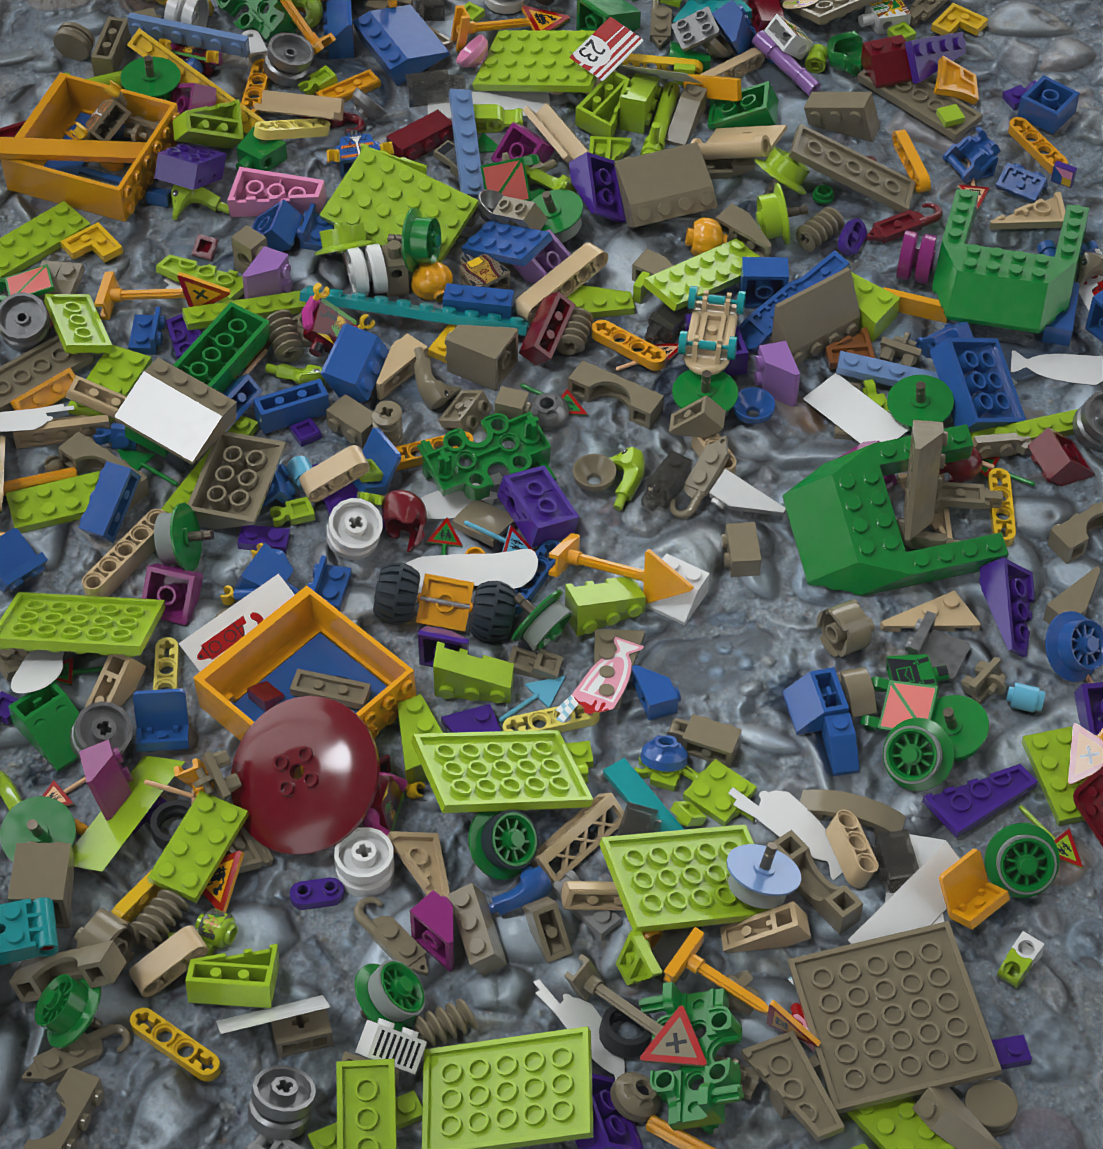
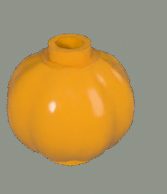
M700 218L693 223L692 228H687L685 246H692L690 253L694 256L727 243V234H723L721 225L712 218Z
M438 261L435 263H420L412 276V290L421 299L440 302L443 300L446 283H453V275L449 267Z

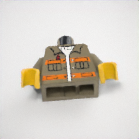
M112 80L109 81L110 85L108 88L105 87L104 91L111 95L113 99L104 100L85 123L87 129L78 122V126L73 131H70L78 140L110 141L131 112L126 109L127 100L121 92V86Z

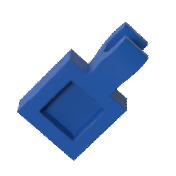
M112 423L111 429L96 428V434L93 436L94 441L98 445L112 442L113 449L136 450L138 445L136 442L125 437V426L123 424Z

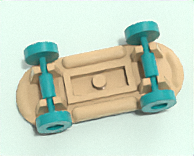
M690 286L688 309H693L689 330L680 332L678 354L684 355L686 366L694 373L702 375L704 370H709L712 376L723 371L728 366L730 360H735L737 349L735 333L739 314H744L745 291H739L737 300H733L732 293H727L726 298V296L709 295V290H704V296H698V286Z

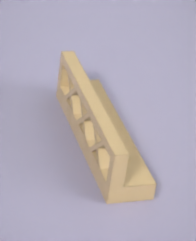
M263 90L261 104L254 103V110L266 113L343 121L345 99Z
M547 102L537 113L528 106L523 109V112L567 163L585 152L590 153Z
M107 414L90 417L78 415L54 418L34 430L13 431L16 449L65 443L78 431L86 437L89 436L94 439L93 436L96 434V428L111 429Z
M612 793L598 794L593 798L591 807L582 808L538 847L530 866H540L548 874L552 884L555 881H560L565 873L572 870L599 846L602 837H609L629 818ZM612 807L618 818L612 824L605 823L606 811ZM592 824L598 825V835L594 840L587 839L588 827ZM580 841L579 853L576 856H570V843ZM555 857L562 858L561 870L555 874L548 863Z

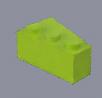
M613 71L604 81H601L576 107L575 125L594 136L613 137L620 120V97L622 94L627 95L625 89L630 86V79Z
M636 72L629 85L631 87H626L625 89L627 95L622 94L620 97L619 129L644 134L646 127L651 126L652 112L657 110V98L660 99L663 86H660V77Z
M239 99L225 104L219 103L211 107L205 106L186 110L172 120L175 141L231 149L244 138Z
M851 272L861 315L859 329L867 327L870 340L874 342L897 318L900 297Z
M628 577L609 578L605 580V583L600 584L586 581L585 586L574 587L572 583L565 584V606L573 611L569 623L577 637L593 633L595 629L615 625L619 621L630 617H637L645 612L646 596L635 579Z
M437 641L433 663L435 697L511 703L514 663L486 655L478 658L468 655V650L460 648L459 652L444 648L445 643Z
M419 694L397 703L405 778L408 784L428 780L411 743L413 734L443 733L423 696Z
M278 944L269 945V949L252 952V948L244 949L242 954L226 956V953L190 959L185 980L188 1003L271 1008L280 965Z

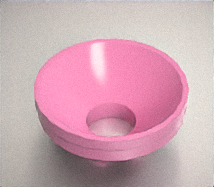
M478 35L472 39L459 53L456 63L463 68H476L481 65L489 54L487 39L483 35Z

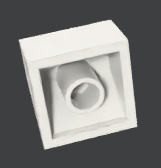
M665 554L662 560L690 582L694 589L687 593L647 603L645 607L685 626L708 593L710 573L669 554Z

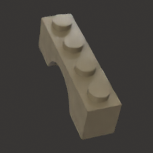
M583 360L568 378V390L574 397L586 402L602 397L617 399L627 406L629 421L647 429L652 427L663 412L664 395Z
M78 431L58 447L63 465L67 468L75 467L77 475L85 472L101 471L106 461L131 468L138 473L141 479L128 510L149 494L148 478L143 472L136 471L125 460H120L114 456L109 449L98 445L91 437H86Z
M1103 501L1091 505L1088 510L1080 514L1073 515L1062 524H1056L1050 530L1047 545L1066 564L1085 554L1089 541L1088 532L1097 528H1103Z
M792 829L773 842L777 844V850L788 856L800 870L801 882L797 891L839 935L860 921L863 902L846 885L836 886L822 875L812 859L809 847Z
M114 940L59 952L49 957L24 960L9 983L21 1002L27 1003L39 1000L47 985L62 974H67L75 979H85L90 988L113 984L126 964V960Z
M69 1067L56 1089L59 1103L66 1110L62 1125L53 1134L45 1138L27 1140L23 1149H76L77 1139L80 1133L88 1128L95 1106L99 1107L103 1101L105 1091L103 1090L101 1079Z

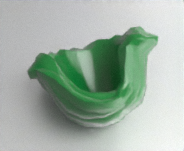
M853 30L852 32L849 31L835 35L827 43V56L831 67L838 71H846L853 77L858 76L864 70L861 64L863 38L856 31Z

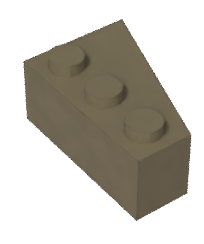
M811 92L804 106L808 125L873 142L880 128L872 92Z

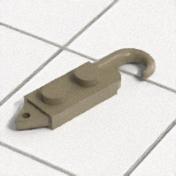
M652 0L650 42H653L658 49H661L667 42H670L672 9L660 5V0Z
M726 435L712 444H707L685 481V493L692 499L688 507L683 511H679L675 507L676 499L671 500L670 511L675 517L684 519L692 516L697 511L704 497L710 492L730 457Z
M375 897L360 899L354 907V916L357 922L371 935V938L392 960L404 963L414 973L428 976L427 952L392 916H380L371 920L364 913L363 909L366 905L372 903L382 906V901Z
M109 1024L87 1035L84 1033L65 1048L59 1049L54 1047L33 1057L34 1062L22 1075L23 1082H44L47 1085L64 1077L69 1067L79 1070L98 1061V1058L103 1053L101 1040L113 1034H119L123 1038L122 1044L117 1048V1052L120 1053L130 1044V1032L121 1024Z

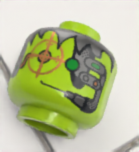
M215 908L209 909L205 914H200L195 924V928L198 929V933L203 941L212 944L215 948H224L226 945H231L238 932L235 918Z

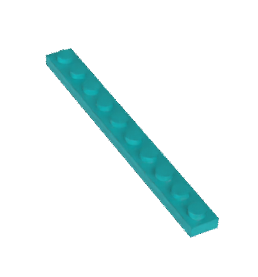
M310 285L307 288H303L300 292L299 301L307 302L310 296H314V286ZM330 289L329 295L324 298L336 307L452 325L518 329V335L526 336L529 322H524V319L520 317L504 319L501 318V315L495 313H488V316L478 315L479 312L475 310L459 312L456 311V308L443 306L442 309L433 308L434 305L429 303L413 305L409 300L398 299L397 302L388 301V298L384 296H375L374 299L358 292L348 295L343 294V291L339 289Z

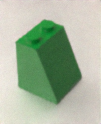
M577 0V31H596L610 17L632 32L640 28L641 11L625 0Z

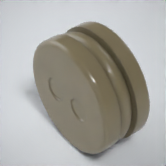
M69 21L60 25L53 37V43L56 49L65 57L83 61L88 58L95 46V38L86 27Z
M984 1079L974 1083L966 1093L964 1105L993 1137L1003 1135L1011 1129L1018 1112V1100L1014 1091L1008 1085L998 1080Z

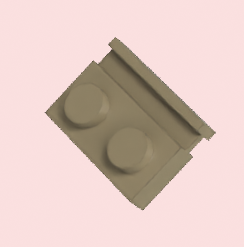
M242 826L226 855H229L239 850L244 853L239 873L259 869L262 865L266 864L272 866L274 858L268 847L255 840Z

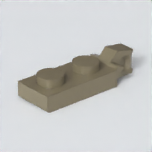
M916 0L911 4L909 10L911 12L910 26L915 27L919 24L920 20L925 21L949 0Z
M1017 433L979 435L973 439L974 447L980 452L982 459L1015 456L1018 453L1021 455L1032 453L1028 448V445L1032 442L1030 436L1022 437L1018 436Z
M942 482V489L937 491L936 499H940L939 506L971 509L1001 508L1003 491H990L984 488V484Z

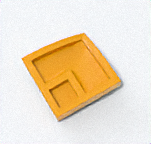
M942 56L938 60V73L933 91L934 94L955 97L975 105L979 100L976 74Z

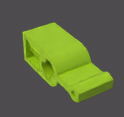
M473 104L477 133H497L502 131L504 127H510L512 122L523 126V109L521 108L504 110L499 104Z

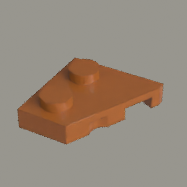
M867 327L860 329V334L854 337L848 335L842 338L841 341L826 346L825 354L829 370L837 369L840 351L875 358Z

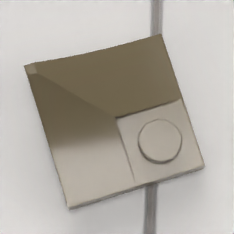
M42 260L40 266L48 264L55 291L45 294H76L86 270L84 265L80 263ZM45 294L36 297H38L41 300H44Z

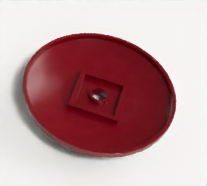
M303 696L275 705L251 725L237 748L231 774L236 773L238 775L241 787L231 793L233 805L248 811V818L243 827L255 840L272 850L290 855H309L334 847L352 834L369 812L377 792L380 765L377 746L371 731L353 710L329 698ZM303 766L304 774L300 779L296 780L294 771L297 767Z

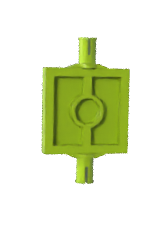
M716 759L700 773L688 765L682 769L681 775L692 781V784L683 793V799L691 801L701 812L722 826H726L733 818L740 814L751 820V822L757 819L734 806L733 804L737 799L728 794L732 788H735L748 799H751L757 792V786Z

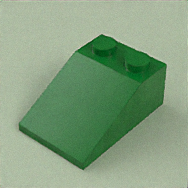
M767 81L742 89V100L740 101L710 99L708 128L777 125L779 100L770 82Z

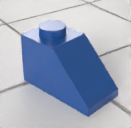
M638 665L632 666L631 683L648 721L677 713L678 702L681 701L678 687H673L670 678Z
M850 713L824 716L822 738L833 776L859 773L856 733Z

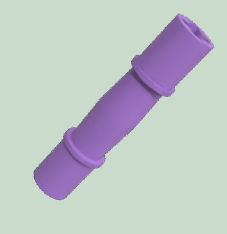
M762 30L754 36L752 43L767 59H771L787 74L794 84H797L808 96H810L811 92H818L821 83L806 68H802L792 56L783 52L765 31Z

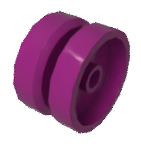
M905 230L896 279L908 280L914 267L916 268L915 281L928 284L930 271L933 270L936 256L937 236L925 234L922 238L921 246L917 247L919 237L917 232Z

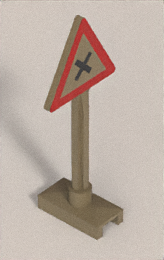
M583 954L578 957L582 966L575 975L568 971L564 975L579 998L587 1002L591 995H598L655 1036L640 1056L642 1062L705 1067L708 1065L683 1006H679L667 1023L661 1026L606 987L590 959Z

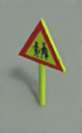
M1020 805L1019 810L1034 825L1044 829L1053 838L1058 847L1060 860L1083 869L1070 828L1058 838H1055L1023 805Z

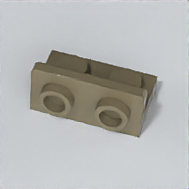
M461 390L438 421L442 428H462L463 431L473 435L480 426L481 420L491 411L492 406L483 390Z

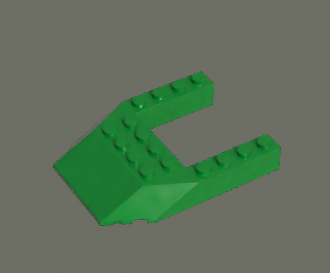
M957 189L942 238L932 290L934 294H937L941 308L944 309L946 319L1040 333L1045 329L1046 325L1056 320V316L1060 312L1064 313L1069 308L1087 229L1089 208L1080 205H1067L1055 257L1045 254L1004 250L997 247L991 248L968 244L977 213L979 192Z
M967 424L944 429V431H948L947 446H942L941 454H945V463L969 459L974 444ZM911 436L873 443L821 465L782 496L808 585L825 586L835 591L840 589L853 592V595L866 596L979 572L980 566L1001 558L1007 559L1009 553L1002 532L910 552L905 551L883 476L908 470Z

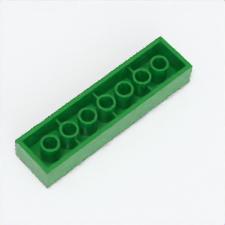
M230 302L173 366L223 393L269 341L270 321ZM125 426L126 438L163 457L170 453Z

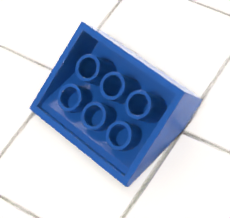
M411 4L372 10L352 21L359 39L396 86L450 55L447 48Z
M947 337L929 350L939 379L952 391L954 406L951 415L955 426L967 424L969 432H975L1026 420L998 338Z

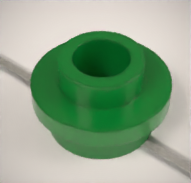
M818 185L813 191L812 198L819 204H829L834 200L833 189L829 185Z

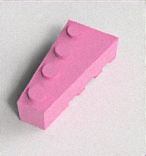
M239 167L227 202L231 217L259 216L283 199L303 215L305 210L308 211L311 203L316 204V213H321L327 194L325 182L321 179Z

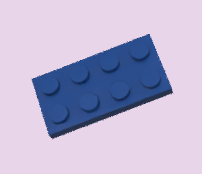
M489 221L475 235L471 236L461 249L464 255L470 254L471 256L478 257L487 254L499 262L526 266L553 238L551 233L547 231Z

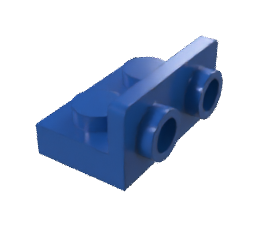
M1008 162L996 183V188L1032 203L1038 200L1042 191L1048 187L1047 178L1042 173L1036 171L1033 173L1026 170L1020 164L1015 163L1013 165Z
M314 203L310 204L308 211H304L302 226L299 225L297 229V239H300V248L319 251L322 249L319 231L334 229V225L320 219V213H316V204Z
M156 307L154 315L135 314L128 350L145 355H157L158 346H162L163 342L161 330L166 327V316L162 315L161 307Z
M321 555L319 564L315 563L313 568V582H309L308 587L340 611L352 576V569L327 564V556Z

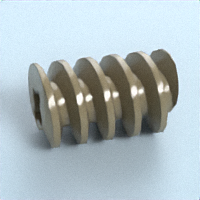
M832 207L823 208L821 212H818L798 227L796 231L798 243L805 251L813 252L822 243H825L827 239H830L839 230L844 228V218Z
M577 306L574 307L556 347L561 354L569 356L584 350L593 322V316L590 312Z
M279 310L270 314L267 317V320L270 321L269 337L276 359L286 363L300 359L304 354V349L301 348L302 343L299 340L300 337L294 325L292 313L289 310Z
M393 401L379 402L372 413L373 428H380L395 447L402 445L403 424L401 407Z
M164 889L160 890L157 897L151 900L150 905L144 908L143 913L138 915L137 921L131 923V925L139 930V944L147 949L154 950L155 946L152 941L158 944L162 942V938L158 933L167 936L169 930L165 925L174 928L176 922L173 918L181 920L183 915L180 910L184 912L189 910L186 901L174 892Z
M461 998L456 1000L455 1006L450 1002L447 1003L445 1011L441 1007H436L435 1015L431 1011L425 1012V1020L420 1015L414 1018L415 1031L419 1032L417 1038L426 1042L429 1041L433 1047H436L437 1037L443 1043H446L447 1033H450L456 1039L457 1029H460L466 1035L467 1025L469 1024L475 1031L477 1030L474 1015Z

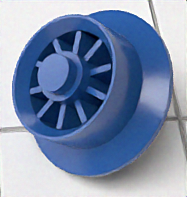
M1075 611L1062 612L1051 621L1046 633L1045 648L1047 658L1052 669L1059 677L1069 682H1080L1085 680L1088 674L1091 675L1095 669L1103 664L1102 626Z

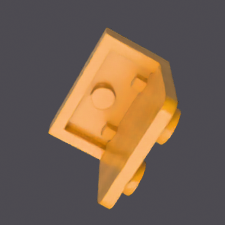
M977 849L969 851L939 876V883L949 918L972 930L1010 900L1007 890L988 882L982 855Z

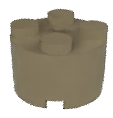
M855 599L821 611L816 621L817 629L821 627L823 634L819 636L821 643L827 652L834 657H844L868 647L871 641V631L875 628L873 620L866 616Z
M101 908L88 921L85 927H80L76 931L74 940L77 942L76 948L114 940L126 960L124 969L135 955L132 949L134 943L139 944L140 934L135 926L111 911Z

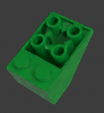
M54 681L45 688L24 695L8 706L13 725L57 772L79 759L71 748L70 731L80 713L67 694Z

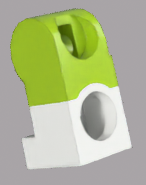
M1023 931L1006 955V959L998 970L997 977L1017 988L1032 966L1041 958L1045 944Z

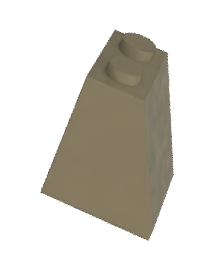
M457 325L445 338L447 372L494 391L498 389L518 362V329Z
M34 841L16 843L8 903L31 898V901L41 897L50 898L54 904L56 928L70 929L75 863L71 843H37Z

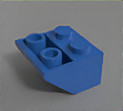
M834 667L810 671L782 693L796 735L821 731L824 716L843 714L849 711V706Z

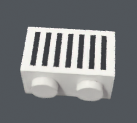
M381 1018L378 1019L377 1023L367 1020L355 1053L373 1060L394 1059L395 1067L415 1074L427 1043L417 1038L419 1032L405 1027L399 1032L393 1029L394 1023Z

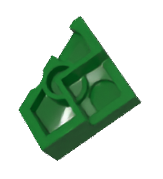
M671 41L669 57L699 60L703 64V72L710 70L711 55L695 49L682 51L678 42Z

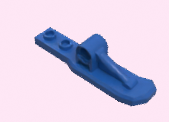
M834 250L803 277L789 282L746 317L738 326L747 351H758L759 346L764 345L772 337L776 304L847 267L851 269L850 263Z

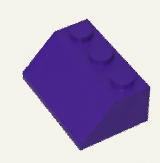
M592 1073L593 1138L575 1140L578 1149H644L634 1121L623 1117L611 1101L610 1089L615 1078Z

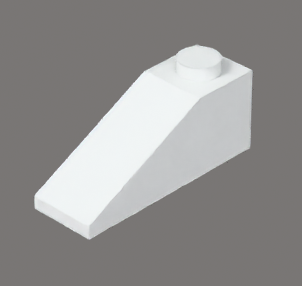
M727 469L723 471L709 492V497L712 498L711 502L720 509H723L725 506L729 510L784 516L786 513L785 507Z

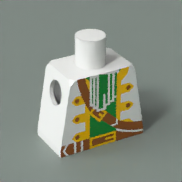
M879 0L876 3L867 4L865 14L858 16V22L861 27L870 25L877 34H886L889 27L904 21L910 26L911 12L901 0Z
M778 14L775 15L764 30L783 52L800 60L808 54V51L813 46V42L799 27ZM786 32V33L789 34L790 36H789V37H784V36H783V33Z

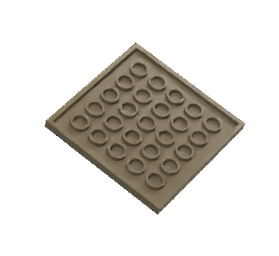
M949 921L788 959L789 971L808 1031L821 1041L819 1047H813L820 1064L828 1096L838 1114L923 1094L929 1087L944 1089L1001 1075L1000 1063Z

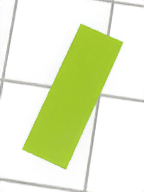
M144 755L131 771L133 781L129 782L132 791L130 796L112 819L106 821L104 815L100 812L72 848L75 857L74 867L103 872L164 791L145 785L144 780L168 785L175 776L174 767H182L185 761Z

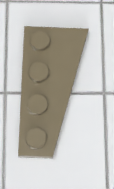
M595 629L594 665L602 658L605 660L614 658L617 651L614 643L615 637L641 645L645 638V630ZM640 650L629 654L631 670ZM605 665L599 669V674L604 678L614 676L615 671L611 666ZM602 684L599 687V693L605 697L612 696L614 694V687L610 684ZM626 688L615 705L614 710H619Z
M793 1030L741 1050V1056L817 1142L844 1132L845 1126Z

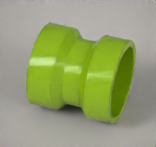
M813 44L808 51L805 61V67L809 72L817 74L824 71L828 59L827 48L822 44Z

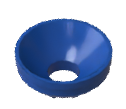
M756 387L745 388L738 392V399L733 406V412L738 419L752 425L760 424L773 416L775 400L764 389ZM748 411H756L760 415L750 417L746 413Z
M658 735L642 747L640 759L643 764L651 769L670 772L681 770L687 765L688 753L684 746L677 741V738L670 735Z

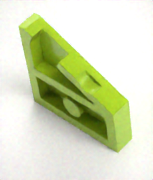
M590 136L589 151L592 154L618 161L630 149L632 138Z
M630 931L615 963L627 986L662 974V970L651 951L648 940L644 938L641 931Z

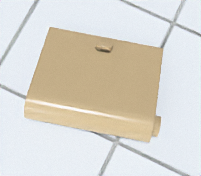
M787 125L717 128L706 143H703L700 138H694L691 143L698 142L704 160L767 157L788 128Z

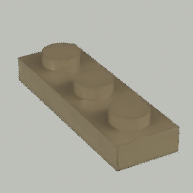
M297 669L290 686V695L325 697L347 707L361 709L367 704L372 688L369 683Z

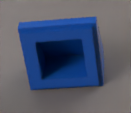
M151 188L146 192L147 204L169 207L172 200L171 190Z

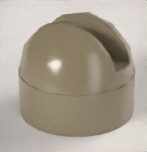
M56 455L47 457L44 462L45 472L64 469L62 459Z

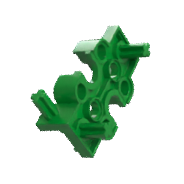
M216 0L219 7L234 18L243 7H249L248 12L243 13L236 22H233L244 32L256 30L269 42L273 36L281 32L296 34L295 29L297 26L290 22L292 18L280 0ZM269 5V10L264 14L265 7Z
M531 411L510 420L501 413L484 417L481 420V425L487 437L482 442L470 441L463 429L457 428L445 434L443 447L434 450L430 441L426 440L421 441V444L416 446L423 458L422 474L426 480L431 477L433 478L443 497L457 491H463L465 496L473 501L489 497L490 489L494 487V484L487 471L493 465L504 466L509 474L545 465L553 479L557 480L549 467L551 445L538 425V417H534ZM512 441L515 447L506 449L502 446V443ZM463 458H468L472 461V464L464 467L459 464V461Z
M673 982L663 983L662 995L639 1000L641 1011L644 1014L666 1011L667 1015L660 1017L656 1021L661 1026H664L678 1007L683 1006L694 1032L700 1028H706L705 1035L699 1038L698 1042L708 1065L705 1067L681 1065L676 1071L650 1070V1086L668 1104V1125L674 1131L701 1127L707 1134H713V1129L718 1128L719 1124L725 1123V1104L740 1102L744 1099L742 1085L740 1084V1065L737 1062H733L731 1058L715 1061L716 1053L722 1046L741 1042L742 1025L729 1010V994L724 988L715 990L712 988L709 991L682 994ZM697 1079H704V1083L700 1084L698 1090H692V1084Z

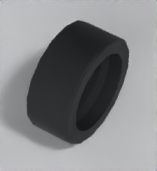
M182 800L167 801L159 805L153 812L150 819L152 838L159 848L164 850L172 836L161 832V825L172 817H185L191 807V803Z
M630 1003L641 1011V1007L639 1005ZM610 1006L605 1011L599 1028V1039L604 1048L622 1058H633L642 1055L652 1040V1034L613 1006ZM628 1021L639 1027L643 1035L636 1039H625L614 1033L610 1026L614 1022Z

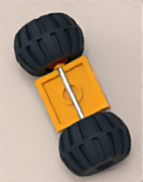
M400 562L390 563L381 568L373 606L375 616L381 621L392 625L411 621L417 600V603H419L416 618L417 624L465 632L468 614L472 611L470 632L475 637L485 642H500L509 637L516 609V602L513 598L517 595L510 585L501 581L481 583L476 589L474 603H472L474 582L425 573L422 591L418 594L420 573L412 566Z

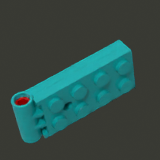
M41 897L31 901V898L0 904V965L37 957H49L59 951L52 899Z

